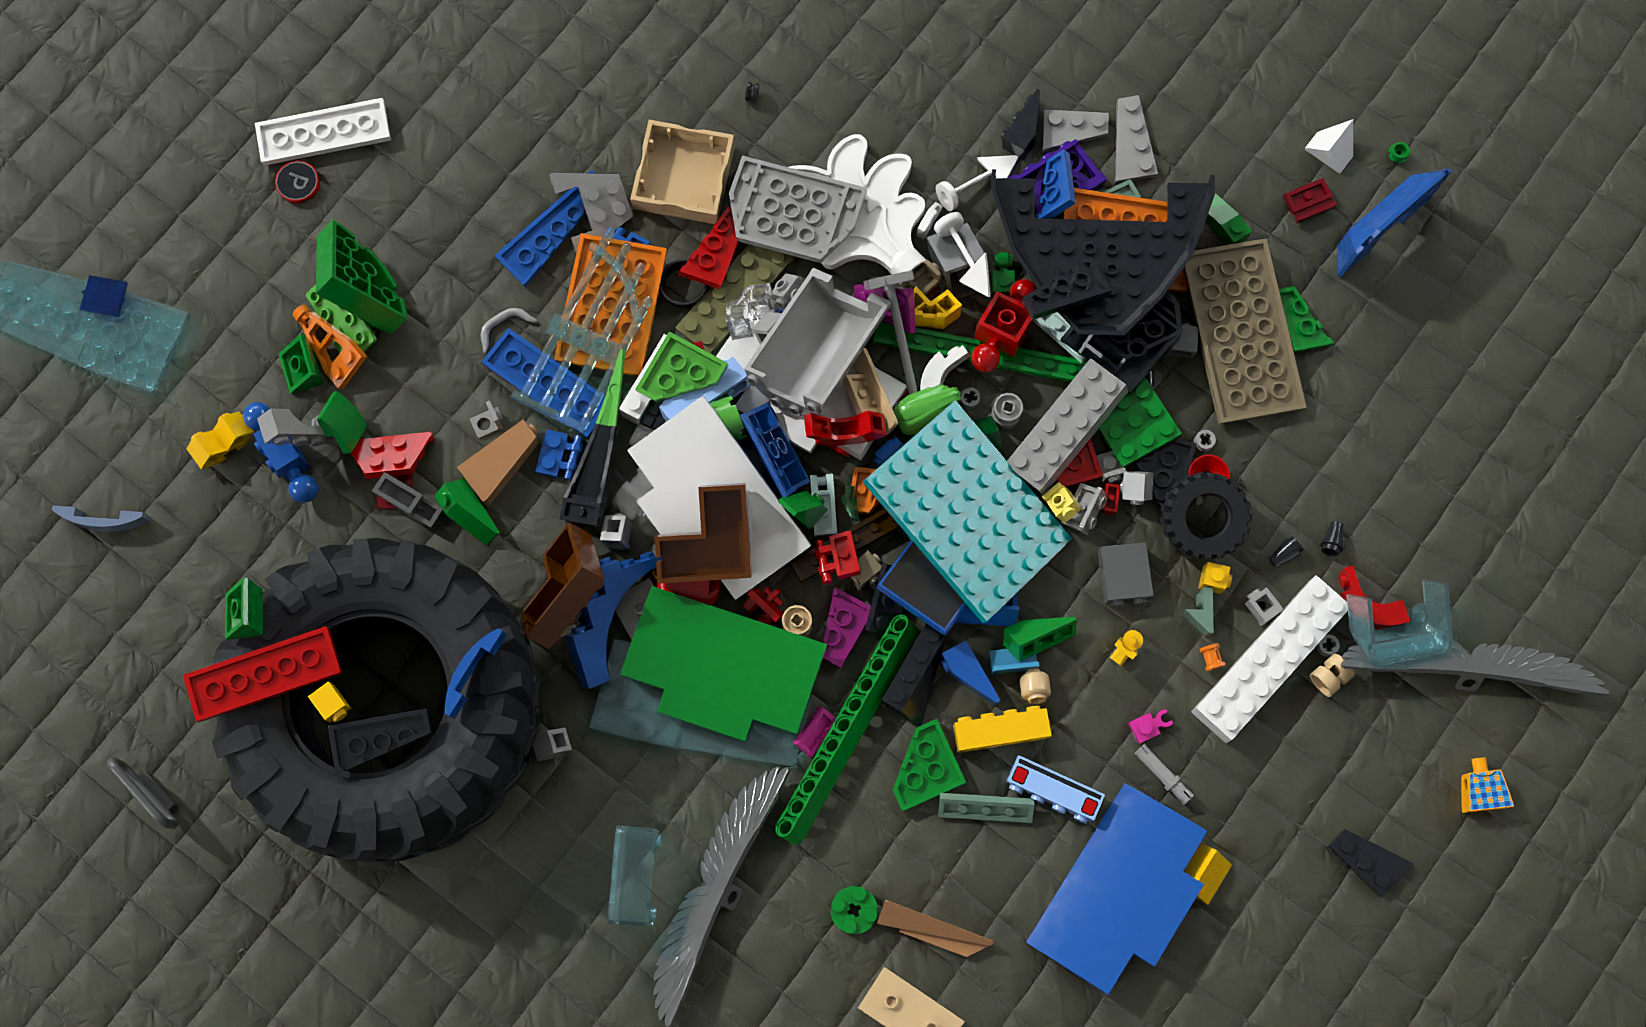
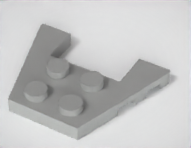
M549 174L555 194L575 187L578 188L592 231L584 234L606 237L633 217L619 174ZM580 235L571 238L576 253Z

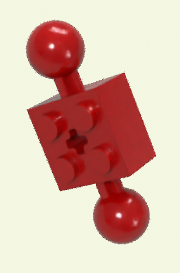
M1028 279L1016 281L1010 289V297L998 291L995 293L977 323L974 338L985 343L977 346L972 352L971 360L977 370L981 372L993 371L1000 362L998 350L1013 357L1017 353L1034 322L1021 303L1024 296L1037 289L1032 281Z

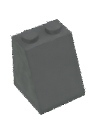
M966 223L957 231V234L972 260L976 263L984 254V251L970 226ZM934 234L927 237L928 250L932 262L936 263L942 271L941 284L944 291L948 289L956 299L977 293L978 291L959 282L971 267L953 236L941 237Z

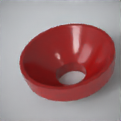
M1202 455L1193 461L1188 471L1190 476L1194 475V473L1209 472L1223 475L1230 479V471L1223 459L1215 455Z

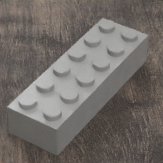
M1090 358L1007 460L1012 470L1043 496L1129 392L1127 385Z

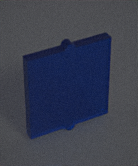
M89 275L86 288L82 291L84 295L80 310L119 317L122 304L126 301L124 297L128 283Z

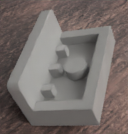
M1080 483L1074 497L1082 509L1066 523L1062 521V524L1088 535L1090 529L1092 530L1097 523L1096 516L1099 510L1104 508L1107 501V494L1103 488L1097 487L1096 489Z

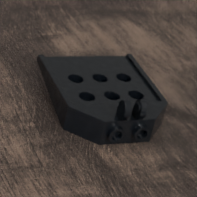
M1165 293L1162 299L1140 322L1134 325L1124 336H1120L1124 339L1122 341L1114 338L1117 335L1077 334L1072 327L1066 331L1060 341L1068 345L1087 361L1091 358L1125 383L1130 395L1180 340L1182 325L1179 302L1171 293ZM1149 331H1155L1158 335H1151ZM1131 350H1139L1141 354H1134Z

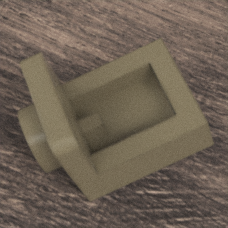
M926 259L923 262V267L913 275L914 279L907 281V285L910 288L917 286L924 295H927L941 283L942 271L936 263H931Z

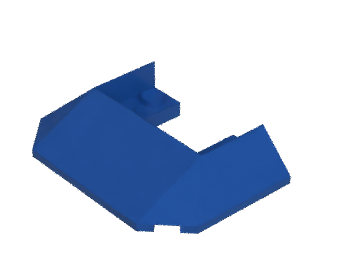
M1447 168L1411 175L1351 227L1337 246V275L1341 278L1374 248L1389 229L1397 222L1402 224L1431 199L1452 173V170Z

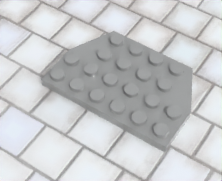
M742 156L729 192L736 239L739 242L821 263L855 230L867 194V188Z

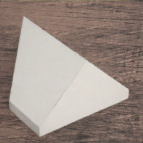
M1353 119L1317 132L1305 147V150L1340 174L1353 157Z

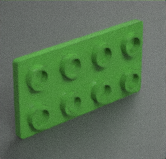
M316 284L306 293V297L316 314L354 340L363 352L376 342L377 338L370 328L375 327L374 325L321 298L316 294ZM333 340L335 347L340 353L342 346Z

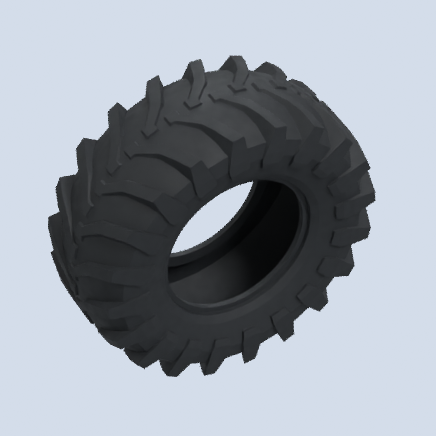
M383 538L353 539V545H327L306 552L308 561L284 566L265 578L270 589L263 592V635L223 641L216 649L212 663L216 664L325 626L330 630L337 654L348 645L363 637L383 632H401L421 637L433 645L444 666L448 691L450 681L459 663L479 640L498 628L505 632L507 636L495 656L487 651L485 652L464 685L460 694L468 699L456 718L453 719L444 712L441 723L428 744L413 758L392 769L375 773L344 771L340 774H335L334 762L326 754L317 737L313 722V703L308 698L309 695L316 691L318 682L217 716V726L212 741L217 759L226 758L232 790L239 799H246L251 803L253 811L264 825L275 832L289 837L291 842L315 853L349 861L396 862L448 847L465 837L470 832L469 830L494 815L505 801L503 797L522 778L528 765L529 758L525 756H528L529 750L539 732L540 713H536V709L539 707L541 690L539 672L533 664L534 655L530 641L515 617L513 610L485 579L470 567L427 545L407 541L399 543Z

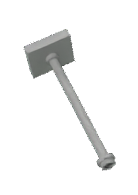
M912 270L863 281L865 290L883 287V290L887 292L888 300L891 301L890 310L909 395L918 391L895 288H897L896 283L914 279Z

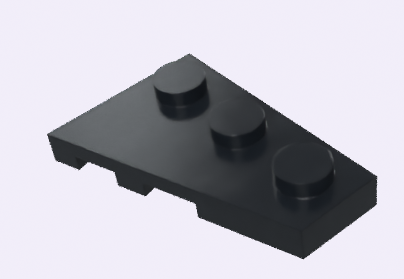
M1346 829L1342 830L1327 846L1379 897H1383L1414 864Z

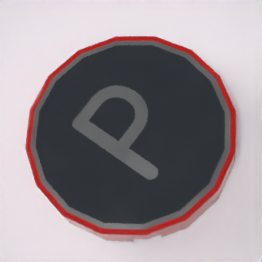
M293 161L281 167L276 175L275 185L283 199L290 203L300 204L303 201L312 199L319 190L320 179L312 165L303 161Z

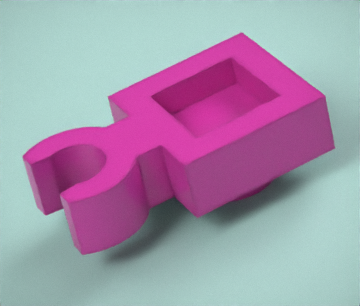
M1166 709L1159 711L1155 718L1148 713L1128 723L1138 744L1161 734L1158 727L1167 728L1173 724L1172 720L1167 723L1161 720V716L1167 713Z

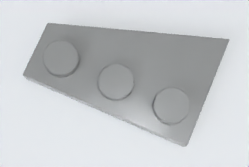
M1044 110L1042 153L1060 147L1066 141L1071 142L1077 139L1078 142L1081 141L1083 143L1107 137L1109 113Z

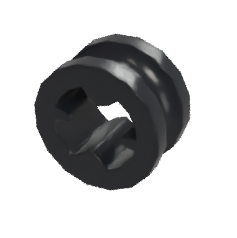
M748 82L745 101L751 99L754 103L757 102L759 83L753 85L752 82Z

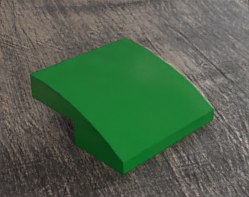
M337 391L332 393L317 417V421L325 436H334L343 454L352 453L367 427V423L355 406Z

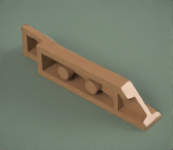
M885 900L877 922L880 925L900 928V933L964 957H968L994 943L993 940Z

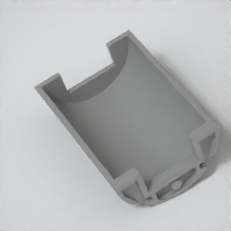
M813 268L744 368L748 377L747 381L765 395L769 402L777 408L782 407L789 410L792 415L797 417L809 413L819 415L888 312L891 301L871 293L867 298V303L834 289L833 277Z

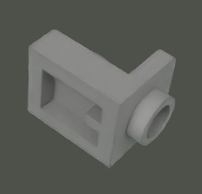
M1112 451L1097 455L1103 475L1101 478L1102 483L1109 481L1110 484L1121 481L1122 477H1124V472L1127 471L1126 468L1121 467Z

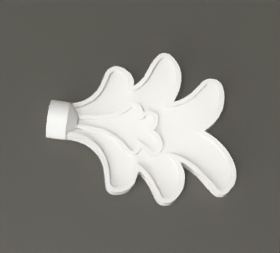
M853 134L840 141L834 147L828 159L827 170L807 165L789 167L867 188V194L855 230L821 262L823 267L834 269L849 261L861 259L881 264L891 275L911 270L914 275L923 267V262L926 259L914 249L911 233L917 222L924 215L925 201L914 193H904L899 196L901 188L908 179L912 168V161L908 155L892 154L885 156L876 162L865 176L863 166L867 154V141L862 135ZM907 281L900 282L903 287L908 286Z

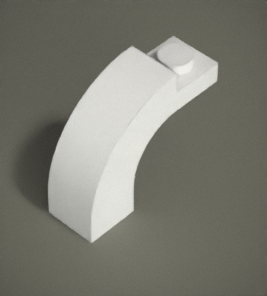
M963 345L960 348L956 346L947 353L948 356L944 358L940 351L934 355L923 372L921 390L939 384L944 385V380L948 373L970 357V354Z

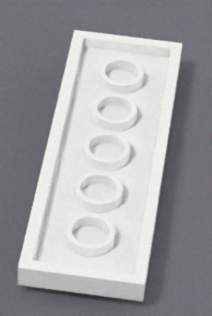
M383 98L255 123L260 159L263 166L391 140Z

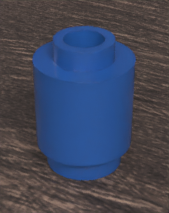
M895 437L892 440L886 441L873 454L875 465L880 467L903 444Z

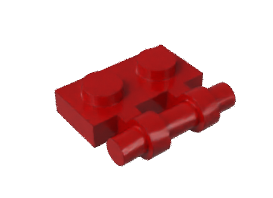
M851 530L829 536L830 544L824 546L823 540L815 541V558L819 561L820 567L818 572L824 584L832 583L831 575L836 572L839 580L861 574ZM833 554L834 562L828 564L827 557Z

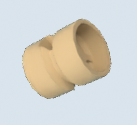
M799 605L789 607L782 616L783 630L807 637L812 629L810 612L805 607Z
M1333 654L1324 662V667L1319 666L1310 674L1313 684L1327 697H1331L1340 689V684H1346L1355 676L1353 669L1341 668V663L1345 659H1342L1338 654Z

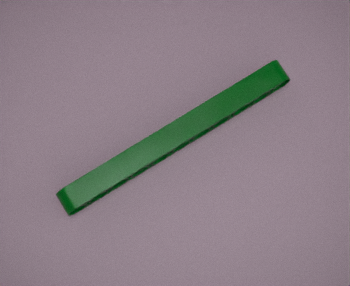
M897 615L891 621L776 824V834L792 845H798L804 840L919 635V628L905 615Z

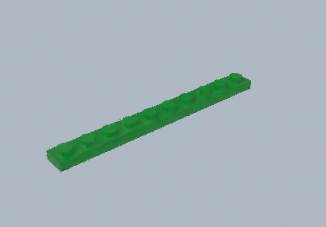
M881 321L876 328L873 344L899 349L894 326ZM916 328V332L912 334L904 331L909 351L928 355H936L940 351L944 358L948 356L947 353L956 346L960 348L963 345L970 354V357L964 362L972 363L973 350L977 346L985 344L976 339ZM1019 348L1014 357L998 350L1000 362L996 368L1072 382L1088 361L1080 363L1077 359Z

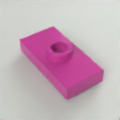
M819 706L793 744L808 757L812 758L822 745L836 718L824 707Z

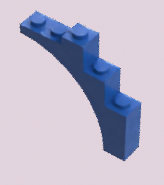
M652 551L640 555L641 559L636 561L628 559L619 562V560H610V557L599 560L605 578L604 584L599 591L592 595L589 604L580 610L585 625L574 627L571 629V633L565 635L581 687L590 689L610 681L606 664V642L609 625L615 609L629 588L648 571L656 568V562L663 560V555L661 558H656V554Z

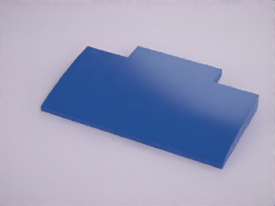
M1124 783L1026 943L1109 996L1133 955L1155 967L1204 886L1203 883L1185 873L1184 870L1206 836L1207 830Z

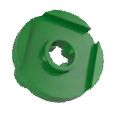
M849 886L840 890L831 903V917L834 924L848 934L866 932L873 926L877 918V902L874 896L862 887ZM853 903L855 906L859 905L861 907L858 911V917L848 914L847 911L850 910V904Z

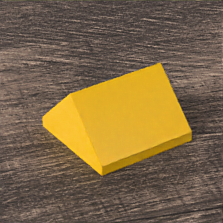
M1202 843L1184 872L1204 884L1196 898L1208 905L1232 864L1217 850Z

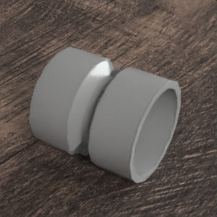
M1004 393L997 397L991 413L997 427L1011 429L1017 425L1023 411L1021 399L1013 393Z

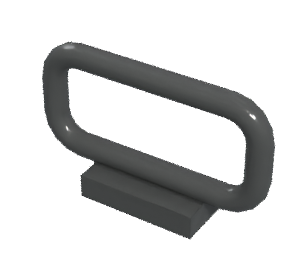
M115 757L107 760V766L159 825L167 829H175L178 826L176 818L170 812L177 804L148 771L144 770L138 776L123 760Z

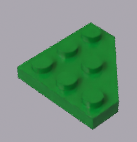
M937 719L917 727L914 731L892 790L902 812L937 797L940 793L948 792L966 783Z

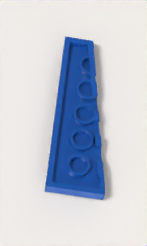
M575 187L568 190L495 255V258L524 287L532 281L586 215L578 188Z

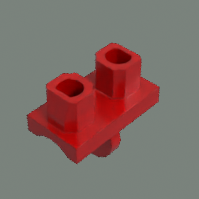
M756 587L755 589L751 588L746 593L748 597L743 606L749 612L754 613L759 606L765 611L758 619L759 622L772 625L782 620L784 613L778 608L783 604L778 598L781 594L779 589L772 592L766 587L762 593Z

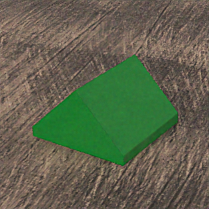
M300 334L278 353L290 394L324 384L311 342L304 334Z
M242 578L225 593V640L263 635V589L248 578Z

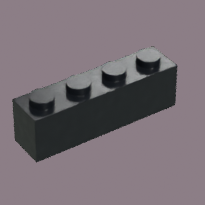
M927 623L925 624L881 701L882 705L919 726L923 722L946 635H942Z

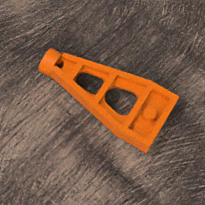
M307 305L297 307L292 315L301 325L311 342L325 374L338 389H344L367 358L366 354L354 340L318 314L312 312ZM320 326L327 332L321 343L315 335ZM333 340L342 346V351L334 362L327 352V348Z

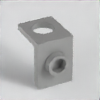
M490 400L486 402L488 411L470 418L478 439L503 428L500 422L503 416L498 407H493ZM486 418L490 420L491 425L487 430H480L478 428V422L481 419Z

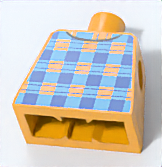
M1486 757L1471 759L1474 772L1464 774L1461 777L1462 813L1514 807L1502 771H1488Z

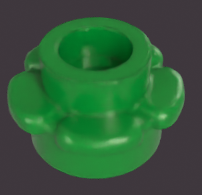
M1397 142L1389 147V157L1394 162L1403 163L1410 156L1409 146L1404 142Z

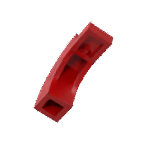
M868 410L845 418H829L813 413L804 415L806 437L815 439V443L819 445L843 446L861 444L886 436L884 414Z
M1354 566L1346 567L1339 572L1338 582L1340 587L1345 590L1339 596L1351 605L1347 613L1354 620L1375 629H1391L1410 622L1403 600L1388 604L1376 603L1363 593Z

